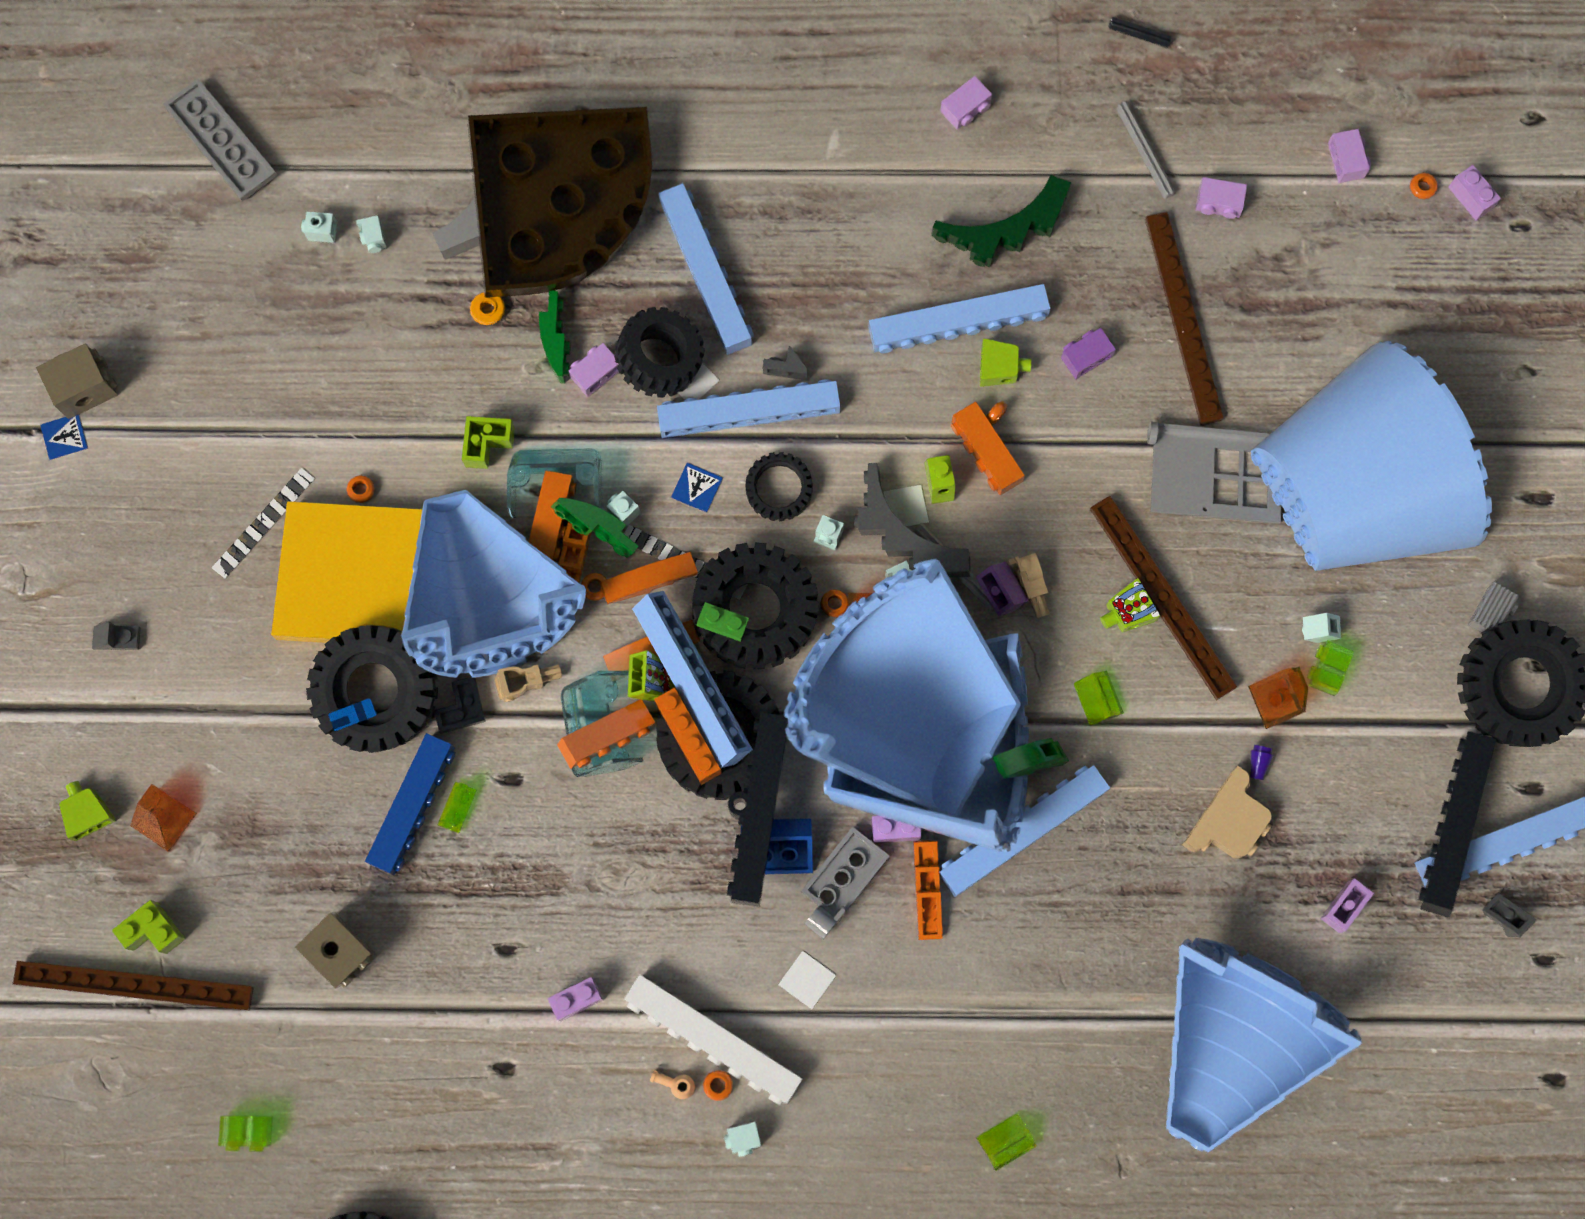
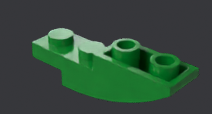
M549 291L548 312H539L540 336L554 375L560 383L565 384V376H569L570 370L569 363L566 362V355H570L571 344L570 341H567L565 333H562L563 321L559 320L560 312L564 311V300L560 299L558 291Z
M559 498L551 506L558 517L566 519L572 524L575 531L586 536L594 531L601 541L608 542L620 556L628 558L639 547L621 532L626 524L601 508L568 498Z
M1052 738L1027 743L993 757L996 768L1003 778L1031 775L1038 769L1063 766L1069 761L1059 742L1053 741Z

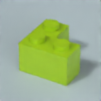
M466 416L462 462L466 468L488 469L490 447L513 449L515 426L512 419Z
M153 900L146 902L112 929V932L124 948L132 951L149 939L158 952L168 954L186 939L161 905Z

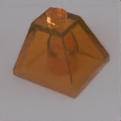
M1300 666L1284 669L1248 686L1265 729H1269L1306 712L1308 686Z
M151 784L137 803L130 826L169 852L197 813L161 788Z

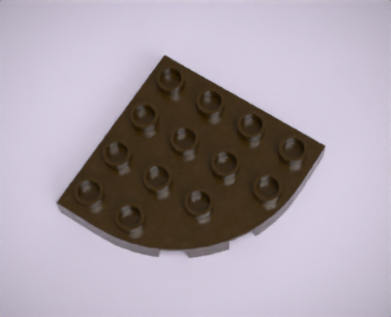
M647 107L468 115V135L485 298L532 295L563 289L597 272L622 249L639 222L651 183L652 151Z

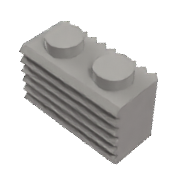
M1496 582L1492 583L1487 588L1468 625L1482 633L1489 627L1498 626L1499 623L1505 622L1508 615L1512 616L1519 606L1516 603L1519 597L1518 594L1498 585Z

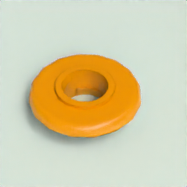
M484 292L480 293L471 302V316L482 325L495 324L501 320L505 313L504 301L501 297L485 298ZM487 304L493 305L494 310L491 313L485 314L482 312L483 306Z

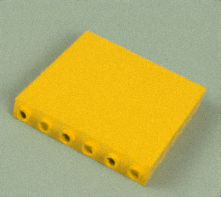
M287 501L271 635L276 640L327 643L332 637L341 635L340 632L359 626L378 625L403 631L422 509Z

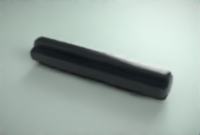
M1112 17L1109 23V29L1166 48L1170 46L1172 36L1117 17Z

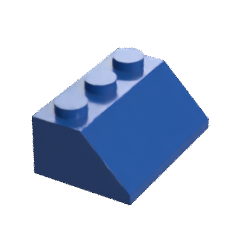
M812 818L774 819L765 875L813 873Z

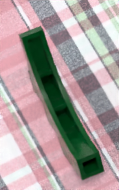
M1050 175L1043 190L1020 212L998 222L977 226L952 225L936 220L931 236L938 242L953 244L959 250L971 251L969 260L977 266L990 267L999 244L1008 251L1020 252L1029 230H1033L1039 236H1051L1072 182Z

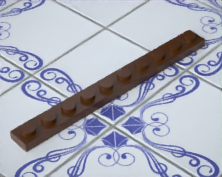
M1168 212L1146 216L1145 222L1200 426L1220 422L1223 420V414Z
M1111 496L1093 505L1090 511L1135 579L1138 578L1161 618L1216 701L1237 688L1236 684Z
M26 961L16 962L13 985L247 1011L251 1009L254 990L253 986Z

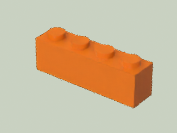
M977 402L972 403L952 416V430L957 436L960 435L962 437L965 450L968 454H973L976 459L975 464L981 473L985 472L989 478L987 482L993 491H997L999 495H1002L1023 482L1025 475Z
M545 470L529 543L556 563V561L559 562L562 548H559L561 539H564L567 526H564L566 519L558 517L551 506L559 498L571 499V496L574 497L577 483H574L572 475Z
M673 688L655 698L654 701L700 784L702 785L722 774L718 763L676 689Z
M638 700L562 737L557 746L570 769L576 766L583 768L592 762V758L596 756L603 758L612 752V748L616 746L623 748L631 743L630 739L636 736L639 739L645 737L651 732L650 728L655 724V721L643 700Z

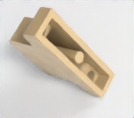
M1237 766L1232 770L1182 845L1192 852L1202 850L1205 852L1210 843H1212L1235 859L1242 858L1247 854L1252 856L1259 846L1256 841L1260 835L1264 837L1272 826L1269 824L1271 812L1245 793L1251 783L1249 782V774L1241 767Z

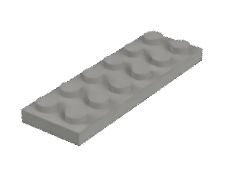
M199 79L192 82L163 104L242 202L278 176Z

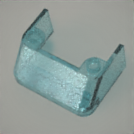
M592 448L519 450L512 455L507 472V510L511 518H516V487L525 486L530 480V474H545V470L557 473H576L579 483L586 486H594V506L602 509V458L597 450Z
M597 671L562 689L561 703L566 735L610 714L609 704L615 701L619 693L616 681L629 676V671ZM614 747L611 749L612 752L605 757L599 758L596 756L591 759L592 762L583 768L576 766L572 768V772L576 777H587L622 771L644 761L643 757L630 758L624 747Z

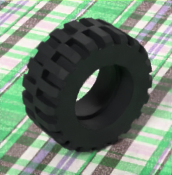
M651 307L646 312L645 310L637 312L635 316H631L627 321L616 343L614 357L615 362L619 363L617 367L619 374L625 375L623 380L627 384L632 383L634 390L638 392L640 390L645 391V395L650 397L653 394H657L658 398H665L667 393L669 396L677 395L679 391H684L692 383L703 363L705 348L702 347L704 343L702 336L697 335L699 332L696 325L692 326L690 324L691 320L685 316L683 318L679 315L680 312L676 310L670 312L665 307H661L660 310H656V307ZM647 339H659L668 343L676 352L678 363L671 366H661L653 363L643 353L640 342Z

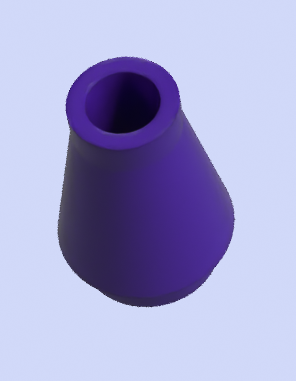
M1254 745L1253 750H1251V778L1264 780L1274 756L1272 748Z

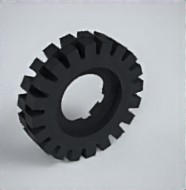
M755 542L754 548H748L747 543L737 544L732 552L729 547L719 552L718 558L715 560L712 557L705 565L704 572H700L693 593L692 619H695L694 627L698 637L703 636V644L710 652L713 649L717 651V658L726 663L729 659L734 660V666L744 669L746 664H753V670L765 669L766 664L771 663L772 667L781 665L786 657L791 660L799 653L801 646L805 647L810 639L819 610V601H817L818 590L816 583H811L812 575L807 567L801 569L799 567L801 561L793 554L789 558L784 556L785 549L775 545L773 550L766 549L767 543ZM759 583L769 587L775 592L780 602V613L776 621L764 629L752 630L746 628L741 642L697 626V621L705 602L730 611V600L733 593L746 584Z
M1541 620L1507 621L1499 623L1498 626L1489 627L1481 633V638H1475L1468 646L1471 651L1469 654H1463L1459 664L1464 667V671L1457 674V685L1463 686V691L1458 692L1460 704H1466L1468 707L1464 711L1470 722L1478 724L1475 728L1483 735H1490L1496 739V742L1509 744V746L1538 747L1542 746V744H1552L1560 740V735H1568L1576 728L1573 725L1574 721L1582 720L1585 715V710L1582 709L1583 704H1585V653L1578 654L1576 650L1580 645L1573 637L1566 638L1564 636L1566 631L1558 626H1548L1549 622ZM1515 659H1534L1548 673L1550 681L1549 692L1544 701L1534 708L1521 709L1513 706L1505 699L1501 691L1500 680L1502 672Z
M367 625L347 629L340 632L341 635L332 637L324 644L326 647L323 651H318L313 660L315 662L314 668L309 669L307 680L310 681V688H306L307 700L312 702V707L309 709L313 719L317 718L320 724L318 727L325 735L330 734L333 737L332 741L340 746H348L350 750L358 752H382L404 745L412 740L416 734L424 729L427 725V719L432 717L435 706H433L434 700L438 699V687L435 686V680L438 679L437 674L423 669L417 664L413 656L408 655L403 645L402 631L398 629ZM367 663H377L387 667L395 676L398 686L394 703L386 711L376 714L374 717L334 731L329 713L353 705L348 697L347 684L354 670Z
M710 671L709 673L731 712L742 721L745 727L746 739L751 746V742H756L757 733H753L755 719H760V712L780 715L774 699L770 698L768 692L761 685H756L753 679L745 675L740 677L731 671H723L721 674H716V671ZM661 714L656 726L657 748L667 772L682 788L705 799L711 797L715 800H727L732 794L743 792L744 788L749 787L750 779H746L747 766L752 765L753 756H750V752L737 764L720 768L722 774L701 785Z

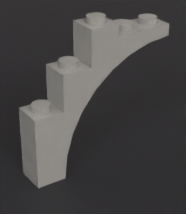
M475 197L462 214L448 225L433 232L444 260L479 246Z

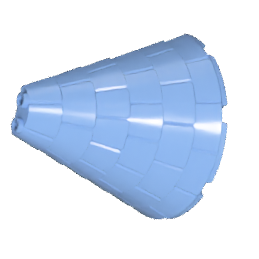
M467 490L433 497L424 501L421 525L416 543L417 549L412 567L413 575L405 610V623L401 635L408 655L413 656L420 667L434 674L457 678L460 673H470L472 678L497 674L499 669L512 666L518 667L526 663V657L536 651L541 654L544 653L570 630L576 622L574 615L577 609H582L586 595L584 585H581L566 574L565 569L526 541L525 536L507 524L503 518L485 506Z
M1195 938L1193 943L1190 939H1186L1179 948V973L1177 975L1175 1027L1172 1042L1170 1096L1168 1098L1166 1128L1172 1136L1178 1139L1184 1138L1191 1142L1190 1144L1195 1149L1210 1152L1233 1136L1234 1133L1258 1119L1261 1114L1285 1100L1287 1095L1337 1063L1336 1060L1359 1047L1362 1041L1357 1030L1352 1029L1350 1031L1348 1029L1350 1021L1336 1007L1317 992L1309 991L1306 993L1300 985L1301 982L1249 953L1241 957L1232 946L1203 938Z

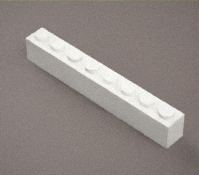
M641 975L638 976L624 1000L629 1002L626 1007L637 1014L640 1011L648 1014L649 1016L646 1020L657 1027L662 1023L669 1028L666 1033L677 1040L682 1036L689 1041L687 1046L697 1053L701 1049L709 1054L708 1060L720 1066L721 1062L730 1067L727 1071L738 1079L744 1076L750 1080L748 1083L750 1087L758 1092L762 1089L769 1092L768 1098L778 1105H781L782 1102L788 1104L802 1081V1078Z

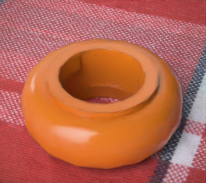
M1419 173L1410 182L1412 194L1419 199L1431 198L1437 191V181L1429 173ZM1418 182L1427 183L1429 190L1420 189Z
M1004 401L997 403L987 414L986 418L991 425L996 424L1007 411L1008 406Z
M359 475L353 477L348 482L346 490L351 500L363 503L372 498L375 487L370 478ZM365 484L367 486L366 491L360 495L356 494V486Z
M590 573L585 576L581 585H584L586 588L585 597L587 599L597 601L605 597L602 588L600 591L593 593L589 591L588 586L593 581L602 582L607 580L606 577L599 573Z
M829 590L821 599V608L830 617L841 616L849 607L848 597L841 590ZM831 598H839L842 603L841 607L838 609L830 608L828 601Z
M717 1070L706 1076L703 1089L706 1096L710 1099L720 1101L726 1099L731 1094L733 1082L726 1072ZM715 1078H720L725 1082V1089L721 1093H716L711 1089V1083Z

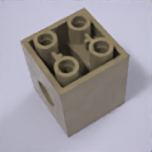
M86 343L36 367L53 405L68 419L118 396L114 389L117 387L113 376L109 375L106 371L108 365L105 359L98 354L95 348L91 349Z
M330 912L295 946L335 989L340 986L343 988L348 986L356 978L353 973L358 968L364 970L374 960L371 956L375 953L336 912ZM332 941L337 943L339 947L336 955L329 951V944Z

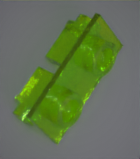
M455 782L437 826L460 833L477 790L466 784Z

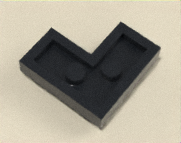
M475 677L451 682L456 704L434 710L440 734L486 722Z

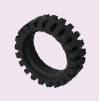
M772 452L769 453V456L764 455L759 461L756 460L753 463V467H750L746 476L745 490L749 504L757 514H761V517L765 519L767 517L771 521L776 519L780 522L784 521V519H793L795 515H800L802 510L807 508L812 496L813 483L811 473L805 463L801 462V459L798 457L794 458L790 453L785 455L784 452H779V454ZM776 466L788 467L793 470L800 478L802 486L796 501L789 506L780 508L769 506L763 502L757 492L759 477L767 469Z

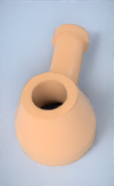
M656 1070L652 1073L650 1081L670 1087L673 1095L678 1099H688L695 1091V1083L687 1075L671 1078L658 1073ZM681 1082L687 1084V1090L684 1092L678 1089V1085Z

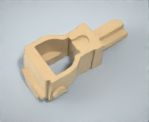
M1036 553L1022 558L1017 556L1007 560L1006 562L1009 566L1013 565L1015 574L1028 600L1031 599L1036 617L1040 618L1049 615L1050 613L1044 598V594L1048 593Z
M538 665L526 669L512 666L499 669L494 680L499 699L504 700V702H510L523 695L525 691L542 688L543 682L562 678L559 665L539 669ZM508 675L509 680L525 676L527 684H524L523 688L512 690V693H509L505 676Z

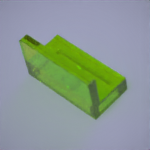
M1107 671L1093 673L1074 683L1089 725H1095L1103 720L1124 714Z
M1018 1114L1011 1116L977 1137V1141L986 1153L995 1171L1037 1147L1031 1132Z

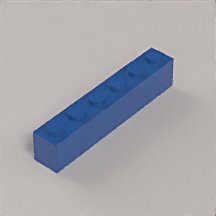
M425 734L365 860L367 864L394 876L396 871L400 872L405 862V859H403L405 852L410 850L414 844V833L417 828L420 829L425 821L424 812L427 807H431L436 795L433 793L437 785L441 786L445 779L446 773H444L447 764L450 765L455 758V747L452 744L430 734Z

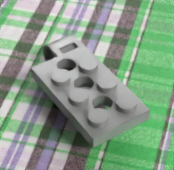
M853 826L801 890L804 895L819 906L806 921L805 925L822 939L830 933L890 857ZM860 854L863 857L862 865L858 867L851 865L849 861L851 855ZM844 872L848 875L849 880L845 885L836 883L835 875L837 873ZM826 890L831 891L834 895L833 901L828 904L823 903L820 899L821 893Z

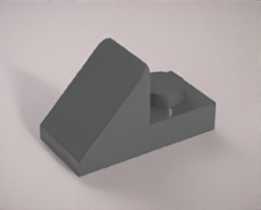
M791 346L788 348L786 362L777 357H771L763 361L764 375L805 381L808 379V369Z
M111 622L96 625L93 628L92 649L139 650L141 628L139 626H115Z
M1499 893L1482 909L1487 917L1503 927L1507 937L1520 938L1536 922V918Z

